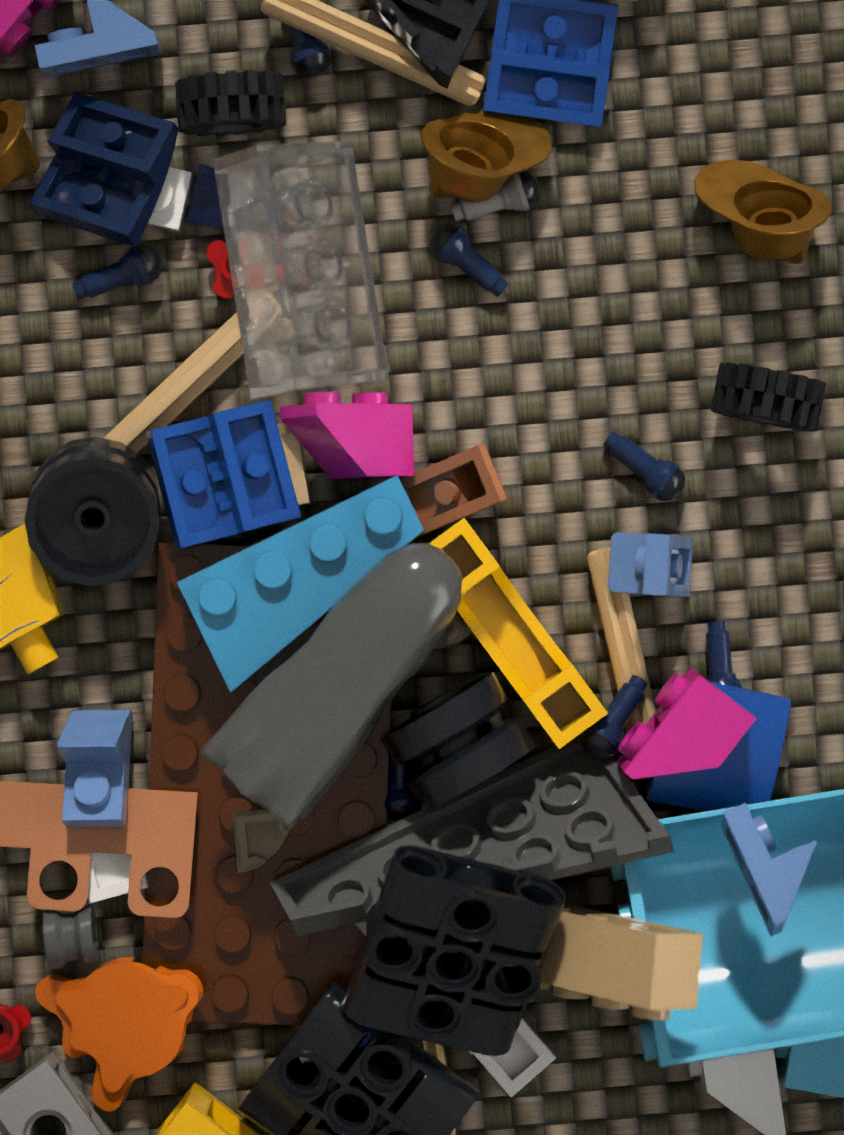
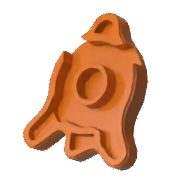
M119 957L102 964L91 974L84 977L70 978L58 974H50L37 983L35 989L36 999L42 1007L56 1014L62 1021V1047L65 1054L71 1058L89 1055L96 1061L97 1067L93 1079L91 1097L97 1107L107 1112L115 1111L125 1102L135 1079L153 1075L169 1065L185 1047L183 1042L186 1036L187 1024L192 1021L194 1008L203 997V985L198 976L186 969L170 970L162 966L154 969L145 964L134 962L136 957Z

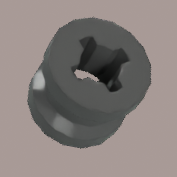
M85 905L75 913L67 914L57 910H44L43 935L49 969H60L68 961L77 960L82 961L85 965L99 964V932L93 905Z

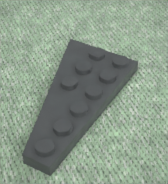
M582 732L560 749L556 745L496 773L446 803L425 812L419 810L270 882V885L296 936H302L365 922L370 908L378 901L393 854L401 846L424 847L538 875L549 880L674 853L670 835L613 757L604 760L597 759L585 751L581 740Z

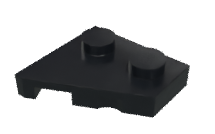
M364 0L431 77L444 88H448L491 0Z

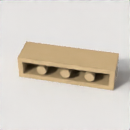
M565 903L540 968V989H550L552 985L553 995L556 997L589 999V995L593 996L592 1005L595 1007L623 1010L629 1009L630 1005L633 1006L634 1017L650 1020H669L671 1010L697 1009L703 933ZM508 965L505 967H515L519 965Z

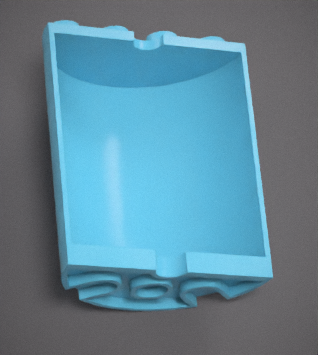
M844 789L747 805L752 817L756 818L761 815L770 829L776 847L775 850L769 852L771 859L812 841H817L783 930L773 936H770L720 827L723 812L734 807L658 819L670 835L674 853L610 867L612 881L622 880L625 903L617 905L618 915L703 933L697 1009L671 1010L669 1020L646 1019L647 1023L639 1024L645 1061L656 1059L659 1068L844 1038Z

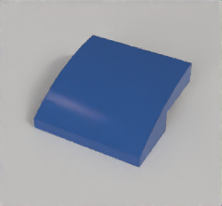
M499 0L483 111L601 127L619 5L593 0Z
M271 400L213 413L207 417L146 432L176 550L301 517Z
M711 682L747 709L756 718V721L719 768L650 777L646 788L647 800L702 812L736 807L744 803L748 805L770 801L787 730L791 707L790 698Z

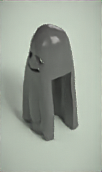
M412 543L388 553L336 602L309 641L285 663L271 672L251 692L202 748L201 758L220 770L243 796L271 812L285 830L294 828L300 819H305L315 805L356 757L375 728L388 701L411 675L424 664L453 619L462 599V574L456 562L445 551L428 543Z

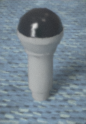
M525 170L510 175L497 194L489 200L469 202L460 199L459 202L451 204L454 218L456 221L462 219L469 221L508 208V210L528 211L536 206L540 200L541 186L537 177L529 171Z

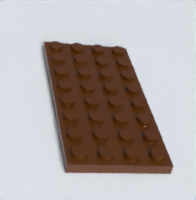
M159 543L149 790L198 792L188 910L178 918L144 916L142 964L157 969L159 966L170 970L186 969L198 976L203 985V997L194 1008L192 1021L301 1025L334 981L347 990L365 935L356 924L296 936L276 900L270 882L386 827L387 811L384 807V801L388 794L389 753L380 737L390 731L391 699L386 704L375 728L362 749L328 792L315 805L305 819H300L296 826L290 830L281 849L260 867L238 873L232 813L233 811L261 809L263 807L243 796L220 770L202 759L200 756L201 750L251 692L271 672L285 663L309 641L328 612L230 693L177 582L251 546L198 544L176 550L174 543ZM156 867L146 873L149 887L145 888V900L154 906H165L171 903L177 896L179 883L175 874L164 867Z

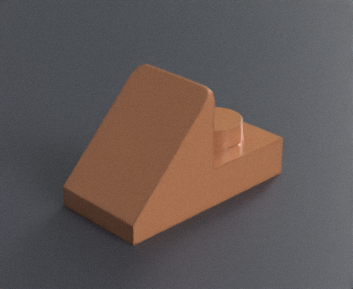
M484 443L415 472V476L400 479L424 528V531L419 536L493 507L507 499Z

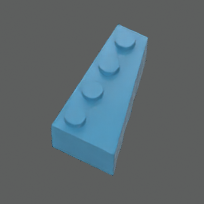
M398 475L177 582L230 693L332 609L336 602L388 553L408 545L424 531Z

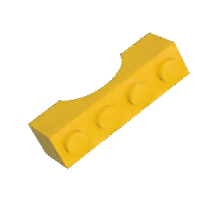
M465 518L429 543L445 551L460 568L462 574V599L457 612L558 749L565 746L608 714L571 662L529 609L500 565Z

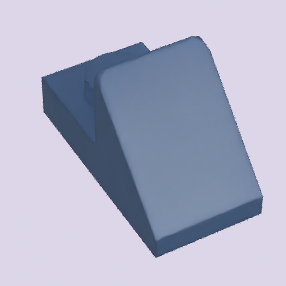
M87 0L94 33L84 35L82 28L62 29L48 34L47 43L35 45L39 69L46 78L162 54L161 44L156 33L108 0Z
M614 533L611 537L609 590L618 593L690 597L694 538L667 534Z
M72 710L57 742V750L66 763L62 821L67 828L126 827L133 720L131 710Z
M744 803L723 812L720 827L770 936H773L783 930L817 841H812L771 859L769 852L775 850L776 847L770 829L761 815L753 818L747 804Z

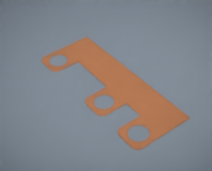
M0 781V847L31 848L27 900L32 907L41 910L78 911L82 909L88 900L91 854L96 852L131 855L128 907L134 914L139 916L178 918L186 913L190 900L198 792L128 788L126 827L67 828L62 821L64 784ZM54 861L69 863L77 873L78 882L75 891L69 897L62 900H54L47 897L40 887L42 870ZM156 867H164L171 870L179 883L177 896L171 903L165 906L151 905L141 894L140 885L143 876L149 870Z

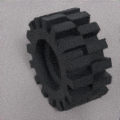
M232 70L219 74L216 72L205 73V76L192 75L175 82L179 133H184L185 135L197 134V136H208L211 134H215V136H226V134L245 135L246 132L260 133L265 132V130L279 129V127H284L287 124L284 82L281 73H273V71L257 72V70L237 72V70Z
M721 362L710 411L763 425L768 424L780 428L814 432L818 428L826 383L808 378L807 376L790 374V372L776 371L760 366L753 367L747 364Z

